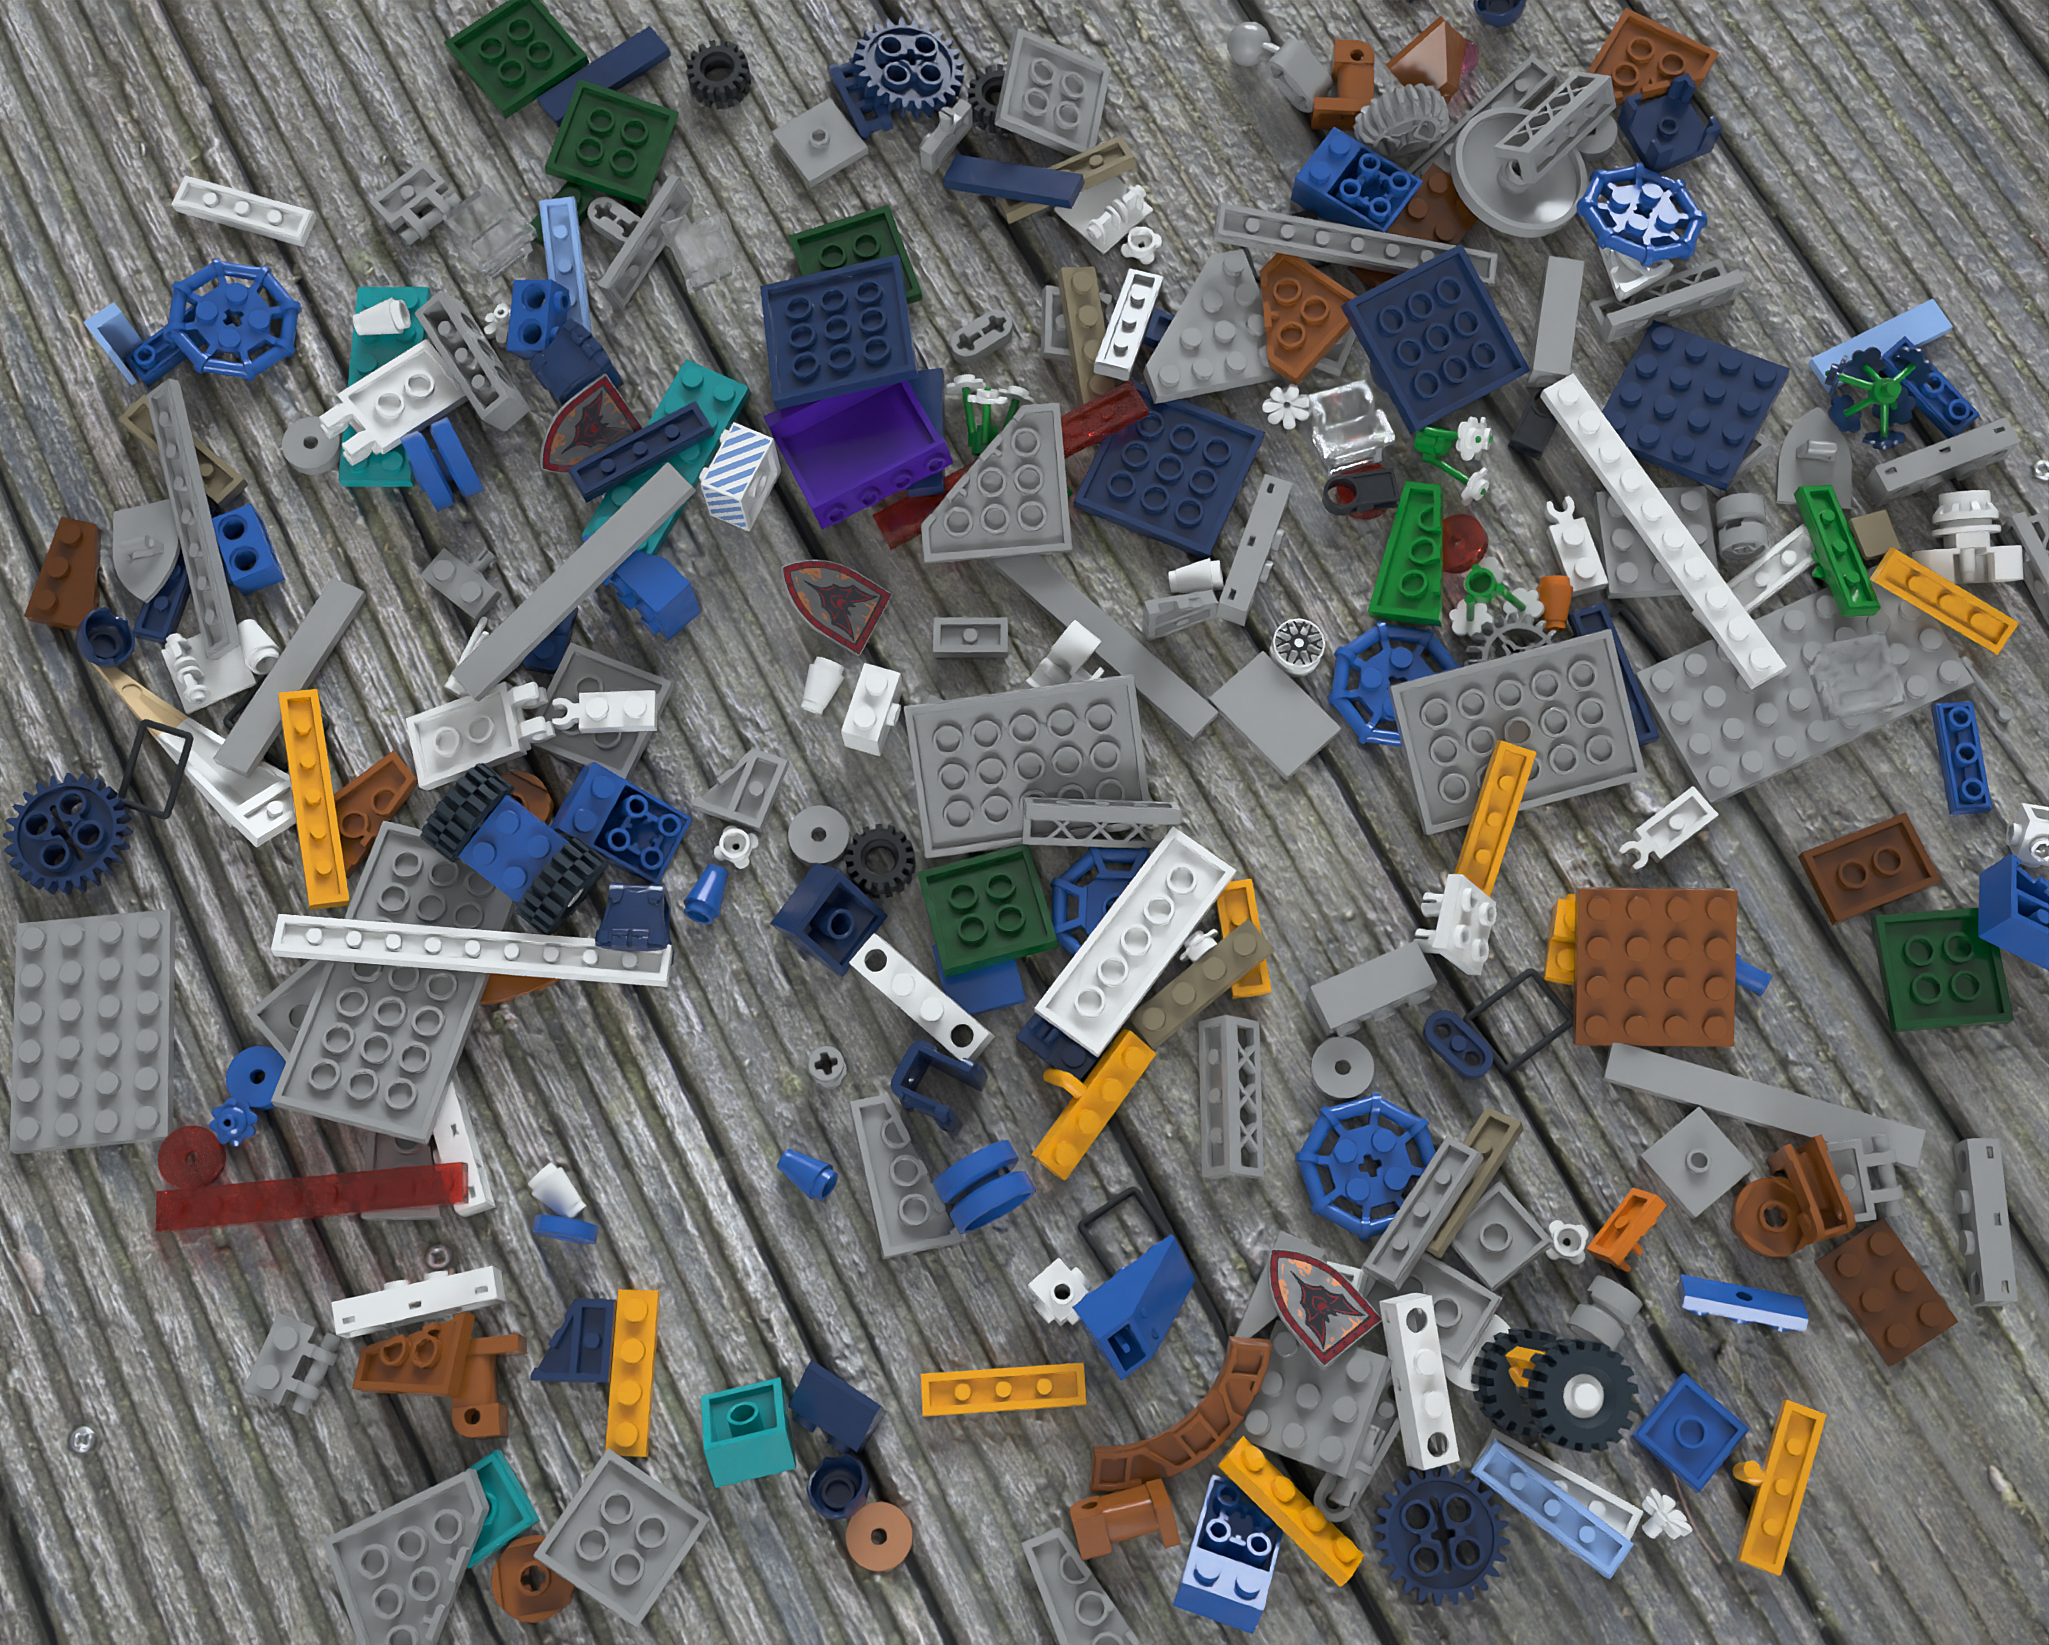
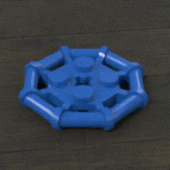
M1634 162L1629 167L1607 171L1597 169L1591 173L1590 183L1583 198L1577 202L1576 209L1578 215L1585 218L1597 238L1596 244L1601 249H1612L1640 261L1641 266L1647 267L1653 262L1678 257L1687 259L1695 253V243L1701 230L1708 222L1707 215L1699 210L1686 190V183L1682 179L1673 180L1645 168L1643 163ZM1630 181L1629 186L1616 187L1614 185L1616 183ZM1600 194L1608 200L1607 204L1597 202ZM1676 200L1684 214L1678 213L1672 201ZM1674 229L1685 230L1683 237L1676 235L1673 232ZM1627 237V238H1630V239L1635 240V241H1634V242H1631V241H1629V240H1627V239H1625V238Z
M213 258L212 263L181 282L175 281L171 286L173 294L168 324L164 327L165 335L168 338H172L195 366L194 370L201 375L208 372L246 378L247 382L254 381L255 376L285 357H292L295 353L294 341L298 314L302 312L300 302L294 301L273 276L272 269L268 266L255 267ZM225 276L252 280L254 282L250 288L238 282L227 284ZM217 278L219 286L205 295L200 296L193 292ZM264 287L280 306L270 308L259 295ZM188 302L196 307L195 321L183 323L186 303ZM233 314L241 317V326L236 327L234 324L227 326L224 323L227 321L228 315ZM283 318L280 338L270 335L272 320ZM198 335L208 347L206 352L202 353L189 336ZM265 345L271 348L253 361H250L249 355ZM224 353H230L234 357L240 358L241 363L218 360L215 357L217 355L224 356Z
M1381 620L1375 622L1374 627L1346 646H1339L1334 652L1336 662L1331 694L1327 696L1329 705L1334 706L1356 733L1359 737L1358 742L1402 748L1399 732L1377 729L1376 726L1378 723H1386V721L1396 723L1387 687L1391 684L1390 680L1395 679L1396 681L1406 682L1437 674L1433 673L1421 658L1425 649L1443 669L1442 672L1464 667L1457 664L1434 635L1435 631L1431 628L1421 630L1385 624ZM1389 640L1418 644L1414 652L1404 647L1393 649L1390 647ZM1378 642L1381 652L1366 662L1356 657ZM1351 668L1360 673L1359 684L1356 690L1348 691L1347 683ZM1359 701L1371 716L1368 723L1365 722L1351 704L1352 702Z
M1143 846L1141 849L1088 847L1089 851L1061 876L1052 879L1050 883L1052 888L1051 921L1058 943L1072 958L1082 945L1071 935V932L1081 929L1087 937L1091 935L1107 914L1106 908L1113 906L1114 901L1120 897L1151 856L1149 853L1150 849ZM1104 863L1133 864L1131 871L1106 870ZM1095 866L1098 875L1095 876V879L1088 886L1085 885L1081 888L1074 885L1076 881ZM1068 895L1079 899L1078 918L1067 922Z
M1374 1092L1369 1097L1333 1107L1325 1105L1319 1109L1320 1115L1300 1152L1295 1153V1162L1299 1163L1312 1205L1310 1211L1314 1216L1319 1214L1357 1235L1359 1241L1368 1242L1370 1237L1383 1234L1396 1215L1392 1214L1370 1221L1371 1209L1393 1204L1399 1210L1404 1203L1401 1194L1410 1177L1420 1178L1436 1153L1427 1128L1430 1123L1425 1117L1420 1119L1381 1098L1380 1093ZM1369 1113L1368 1125L1346 1131L1339 1122ZM1378 1115L1384 1116L1408 1131L1400 1137L1394 1135L1389 1129L1378 1126ZM1331 1129L1339 1139L1329 1157L1319 1156L1317 1153ZM1413 1137L1415 1138L1424 1168L1412 1167L1405 1144ZM1364 1157H1370L1372 1161H1378L1380 1167L1376 1169L1375 1177H1370L1368 1172H1360L1359 1166L1364 1163ZM1316 1166L1327 1167L1334 1190L1326 1196ZM1338 1197L1353 1202L1355 1206L1361 1209L1360 1219L1333 1205L1332 1202Z

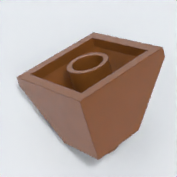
M1440 16L1385 65L1404 87L1407 84L1415 87L1420 83H1423L1425 87L1433 86L1435 90L1440 91L1441 96L1444 97L1446 104H1448L1452 99V95L1459 88L1466 40L1451 24Z

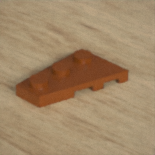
M394 750L334 794L347 879L350 878L374 845L383 820L391 822L418 785L417 778Z
M464 1311L453 1315V1319L441 1324L433 1322L423 1326V1330L407 1336L400 1334L361 1348L352 1389L370 1393L458 1397L475 1315Z

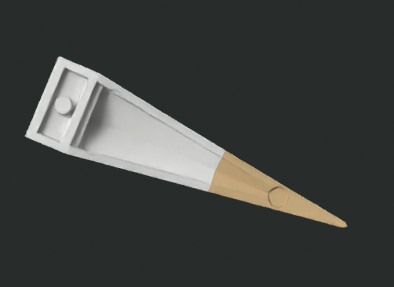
M93 664L140 721L149 719L190 732L193 735L194 740L184 773L230 828H237L257 848L296 823L289 774L261 760L248 779L216 764L213 758L225 741L224 738L189 718L117 667L104 668ZM147 727L148 731L178 765L185 739Z

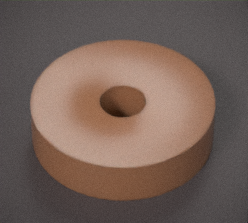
M873 1502L863 1506L852 1516L846 1530V1544L850 1555L860 1566L872 1571H887L901 1564L908 1556L913 1543V1529L908 1517L901 1509L886 1502ZM878 1528H882L887 1532V1540L882 1545H876L872 1540V1534Z

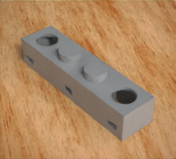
M2005 417L1875 466L1863 484L1876 507L1921 490L1925 493H1930L1942 487L1947 480L1955 477L1958 481L1964 480L1974 475L1979 468L2007 458L2020 443V440Z
M1264 475L1218 602L1217 618L1242 626L1245 625L1259 583H1267L1274 563L1268 561L1271 550H1279L1285 530L1279 527L1290 499L1292 482Z
M1967 1138L1953 1145L1958 1190H1956L1954 1195V1205L1956 1212L1961 1214L1962 1230L1959 1233V1248L1966 1259L1970 1305L2006 1306L2018 1302L2000 1139ZM1991 1147L1992 1158H1988L1987 1148ZM1994 1214L1999 1215L2000 1225H1995ZM2002 1281H2006L2007 1293H2003Z

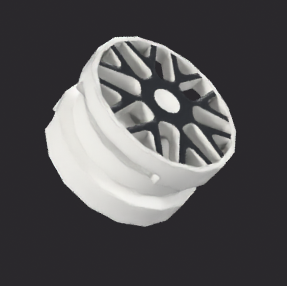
M1300 618L1288 620L1281 624L1274 634L1269 651L1270 658L1288 676H1305L1314 671L1320 662L1325 648L1324 635L1318 626L1308 620ZM1296 622H1300L1302 625L1298 626ZM1292 623L1294 627H1289L1288 624Z

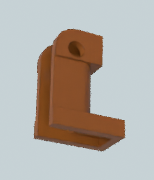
M1334 40L1331 57V78L1333 82H1337V98L1314 97L1311 129L1332 130L1333 127H1336L1339 130L1355 131L1353 127L1356 124L1355 117L1361 114V108L1369 106L1370 100L1374 99L1375 55L1371 46L1366 42L1359 40Z
M1822 1134L1814 1136L1796 1150L1793 1149L1792 1144L1785 1145L1766 1159L1772 1175L1783 1171L1787 1173L1802 1213L1796 1217L1808 1245L1846 1234L1855 1227V1216L1848 1196L1845 1197L1827 1153L1828 1148Z
M520 1334L470 1339L458 1397H451L452 1423L459 1434L475 1440L509 1437L508 1409L506 1405L498 1403L496 1358L527 1354L526 1337ZM477 1412H480V1420L474 1424V1416Z
M1161 1478L1145 1482L1146 1484L1104 1496L1088 1497L1074 1503L1070 1507L1069 1511L1082 1561L1113 1553L1112 1543L1154 1532H1159L1165 1549L1181 1545L1172 1504Z

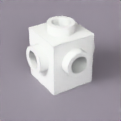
M2021 803L2015 823H2010L2007 828L2006 844L2010 847L2012 853L2022 860L2021 864L2033 868L2040 867L2041 865L2049 866V807Z
M1058 1258L1028 1284V1289L1038 1300L1033 1306L1048 1323L1055 1319L1062 1326L1067 1320L1072 1325L1079 1321L1072 1307L1081 1301L1084 1295L1089 1292L1087 1289L1092 1285L1077 1267L1070 1271L1062 1260ZM1064 1290L1070 1296L1065 1300H1060L1055 1294L1058 1291Z

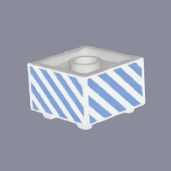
M733 422L730 430L723 431L719 439L722 445L710 467L703 468L699 479L710 515L750 531L781 473V467L773 438Z

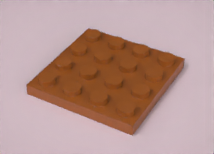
M1576 887L1573 1044L1612 1046V1043H1624L1631 1046L1734 1047L1738 890L1734 888Z

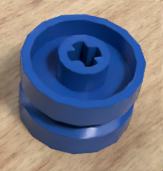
M448 417L430 425V433L437 445V448L431 450L424 435L418 431L400 438L410 459L408 464L422 491L427 492L437 512L455 504V496L448 481L454 479L461 494L467 498L484 491Z
M1009 1140L993 1143L968 1155L947 1168L932 1182L942 1203L958 1202L952 1208L950 1217L959 1234L969 1233L999 1219L1023 1204L1036 1193V1189L1027 1172H1011L1019 1160Z

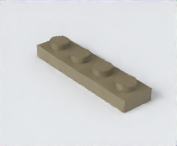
M1120 135L1046 169L1083 174L1085 184L1081 190L1082 192L1136 168L1137 164L1135 156L1123 136ZM995 197L1009 224L1049 206Z
M1095 266L1061 267L1057 272L1078 408L1079 410L1113 408L1117 404L1113 377L1093 373L1094 363L1106 334Z
M143 394L118 420L128 431L160 457L147 397ZM192 435L206 496L223 510L249 484L239 473Z
M1248 918L1132 1013L1128 1019L1155 1050L1275 950Z
M1486 1107L1463 1142L1466 1146L1480 1152L1484 1159L1425 1251L1439 1258L1443 1256L1524 1131L1521 1122Z

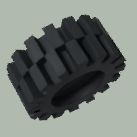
M715 40L709 41L710 47L708 48L702 43L698 46L700 53L693 50L690 54L691 60L687 59L686 72L691 92L699 103L704 100L706 107L711 108L712 104L715 103L717 109H723L722 103L726 102L729 108L733 107V99L740 103L744 99L743 93L748 94L750 90L751 76L745 53L742 49L738 51V46L734 43L728 48L726 40H721L720 46H716ZM716 68H726L732 71V74L722 81H711L706 78V75Z
M997 64L996 71H993L990 65L985 67L986 74L979 70L976 73V80L972 78L969 82L968 103L972 105L973 122L977 123L979 121L980 129L985 130L988 125L989 133L995 134L996 128H1001V134H1006L1007 129L994 124L998 106H993L986 101L989 95L1001 92L1005 71H1003V64Z
M875 824L876 829L870 830L869 826L862 828L863 834L859 835L856 833L852 837L853 843H848L846 848L845 863L852 883L856 887L858 886L865 895L869 892L872 893L873 898H880V894H885L886 898L893 897L892 892L896 890L898 893H901L904 890L905 883L908 885L911 883L912 873H915L916 860L913 846L910 840L906 839V834L901 830L899 833L896 832L895 827L891 825L884 829L882 824ZM884 848L894 854L896 858L895 865L889 872L875 874L867 868V856L875 849Z

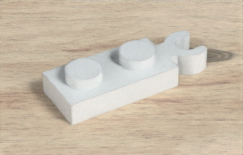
M1570 496L1564 498L1562 503L1564 512L1556 511L1553 503L1548 501L1544 508V515L1554 525L1549 526L1546 533L1562 576L1569 577L1570 585L1574 587L1572 597L1605 589L1608 580L1584 517L1573 519L1572 514L1575 505Z
M655 690L579 693V703H572L566 698L553 700L555 710L564 709L568 711L565 717L552 719V724L559 730L569 729L575 723H579L581 734L657 731V694Z
M1692 786L1635 829L1632 835L1638 842L1630 841L1623 844L1616 856L1621 858L1626 853L1635 854L1638 862L1629 871L1632 874L1637 873L1645 866L1649 855L1656 863L1660 862L1714 821L1718 813L1697 789Z

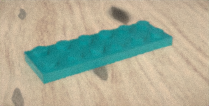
M358 287L355 314H359L390 298H393L395 301L402 299L408 308L411 326L404 329L401 334L362 336L357 334L354 327L348 387L423 340L428 339L427 332L415 315V312L431 299L432 294L428 287ZM350 424L343 432L342 444L357 434ZM402 443L383 455L381 452L375 455L372 451L366 459L354 466H351L343 456L345 450L341 446L338 481L342 487H414L415 476L408 464L410 459Z
M686 359L646 427L696 401L713 428L714 435L608 491L583 531L581 538L585 535L592 536L667 462L696 489L700 482L699 475L703 468H708L721 446L719 439L723 431L730 430L733 422H735L751 394L749 387ZM690 497L636 550L657 555Z

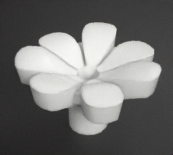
M505 303L498 304L494 313L486 315L485 323L487 326L484 328L485 337L487 339L496 337L497 346L501 348L507 347L511 311Z
M1290 384L1283 389L1275 387L1271 390V398L1264 401L1262 410L1269 413L1268 421L1271 424L1275 425L1283 420L1285 429L1295 428V418L1305 421L1309 417L1307 409L1311 404L1309 397L1305 394L1298 395V386Z
M1651 1488L1642 1503L1643 1509L1651 1515V1518L1642 1526L1643 1531L1653 1539L1663 1530L1673 1539L1691 1533L1692 1527L1686 1523L1685 1515L1680 1510L1672 1509L1675 1506V1501L1667 1495L1661 1497L1655 1488Z

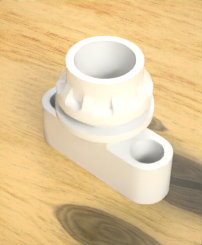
M1971 490L1938 495L1939 507L1932 516V524L1940 525V529L1931 531L1932 538H1943L1944 549L1912 552L1913 560L1954 584L2024 580L2021 545L1990 547V534L2001 532V525H1992L1993 520L1999 519V511L1991 503V491Z
M1074 620L1052 646V650L1047 657L1041 661L1039 667L1031 677L1025 680L1018 690L1100 679L1105 672L1104 669L1100 667L1092 676L1082 666L1102 641L1078 621Z

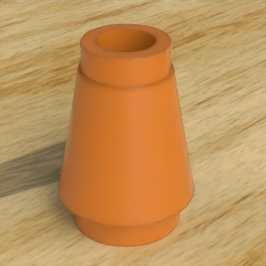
M1551 575L1541 577L1540 585L1536 587V591L1539 593V601L1544 605L1541 620L1546 621V626L1543 631L1550 632L1555 630L1562 632L1566 630L1574 589L1570 585V578L1567 576Z

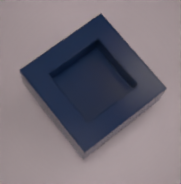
M1155 308L1142 344L1156 349L1175 315Z

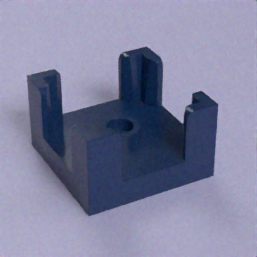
M1689 73L1674 78L1665 96L1638 106L1642 98L1640 92L1627 97L1617 120L1618 125L1641 163H1643L1645 168L1654 172H1664L1712 152L1722 130L1715 116L1710 117L1705 128L1691 106L1690 101L1696 85Z

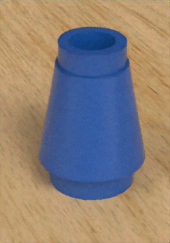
M713 864L707 865L706 870L683 901L685 905L684 914L688 918L698 923L711 924L714 918L719 917L727 882L726 879L728 877V872L724 868Z
M787 1149L777 1164V1169L782 1171L809 1199L825 1200L831 1194L838 1181V1173L833 1171L831 1164L795 1152L792 1149Z

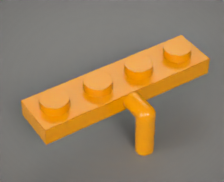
M1122 1029L1084 1083L1080 1082L1071 1073L1055 1068H1047L1043 1073L1045 1082L1063 1087L1073 1098L1031 1155L1056 1177L1065 1181L1156 1056V1053L1132 1031Z
M1787 1399L1783 1400L1762 1470L1755 1461L1738 1463L1733 1467V1475L1737 1479L1757 1486L1736 1557L1737 1561L1772 1575L1781 1576L1826 1414Z

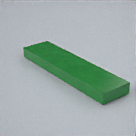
M1799 486L1794 493V497L1841 617L1876 615L1881 606L1833 486Z

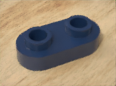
M1439 1010L1428 1017L1423 1026L1425 1042L1458 1075L1465 1079L1474 1080L1481 1078L1488 1072L1493 1063L1491 1048L1457 1014L1449 1010ZM1436 1028H1446L1449 1032V1037L1440 1038L1437 1036ZM1467 1054L1474 1055L1478 1062L1477 1065H1467L1464 1056Z

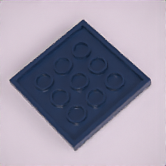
M1462 244L1347 301L1341 306L1410 435L1531 371Z
M899 254L760 286L772 396L777 410L919 378L903 267Z
M1653 320L1603 408L1602 413L1634 457L1727 491L1787 381L1790 368Z
M1131 380L1079 488L1073 507L1202 559L1210 558L1264 440L1265 432L1182 399L1154 404L1148 386Z

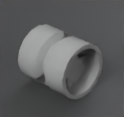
M1738 493L1721 498L1716 502V525L1721 529L1718 532V546L1721 557L1729 560H1747L1765 554L1769 549L1767 527L1763 525L1766 521L1763 497L1753 493Z
M1597 1275L1584 1294L1587 1304H1579L1566 1325L1580 1339L1602 1343L1610 1347L1609 1351H1615L1625 1335L1622 1325L1633 1322L1642 1307V1302L1625 1287L1611 1279Z

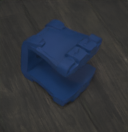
M572 318L562 325V330L553 342L542 353L536 354L529 363V368L535 378L555 397L561 407L603 373L608 376L616 389L624 384L604 348L583 325Z
M611 882L609 885L607 908L599 930L596 931L595 945L603 949L615 951L644 952L667 949V945H672L670 938L671 901L665 884L627 885ZM674 950L672 952L671 966L674 962Z
M915 1041L905 1053L892 1077L891 1090L907 1110L913 1112L916 1109L932 1117L941 1130L957 1136L963 1127V1123L957 1114L949 1107L916 1093L918 1085L929 1065L980 1092L985 1087L988 1075L982 1066L967 1058H963L959 1062L939 1053L938 1048L929 1042Z

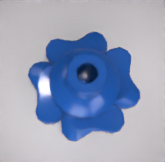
M228 1098L222 1106L212 1110V1115L215 1119L210 1122L209 1128L217 1134L219 1143L226 1144L230 1141L233 1146H239L245 1138L256 1134V1129L252 1125L258 1122L259 1117L251 1111L248 1101L242 1100L238 1103L235 1098Z

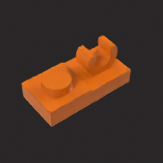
M1632 1188L1586 1250L1594 1258L1629 1272L1631 1267L1625 1262L1624 1258L1629 1252L1642 1255L1643 1249L1637 1241L1655 1225L1658 1216L1667 1205L1656 1194Z

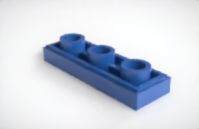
M192 305L185 310L183 323L195 321V306ZM229 315L227 316V321L224 323L227 326L233 323V320ZM163 327L123 359L140 379L150 387L184 361L187 356L172 338L166 337ZM198 335L189 336L198 348L205 344Z
M1906 336L1880 357L1885 361L1883 371L1891 379L1901 372L1894 366V359L1898 356V351L1902 347H1907L1909 350L1915 347ZM1932 364L1933 369L1929 372L1930 379L1926 383L1921 384L1915 379L1908 381L1904 378L1900 385L1906 387L1909 393L1908 397L1915 399L1916 406L1949 439L1960 434L1981 414Z
M1973 701L1936 703L1931 707L1949 814L1988 813L1992 810ZM1960 753L1963 754L1967 760L1963 759L1960 756Z
M1680 1275L1678 1291L1683 1309H1687L1692 1314L1698 1316H1707L1709 1314L1724 1316L1739 1324H1748L1750 1322L1766 1324L1781 1332H1788L1791 1329L1806 1331L1809 1318L1802 1297L1689 1275Z

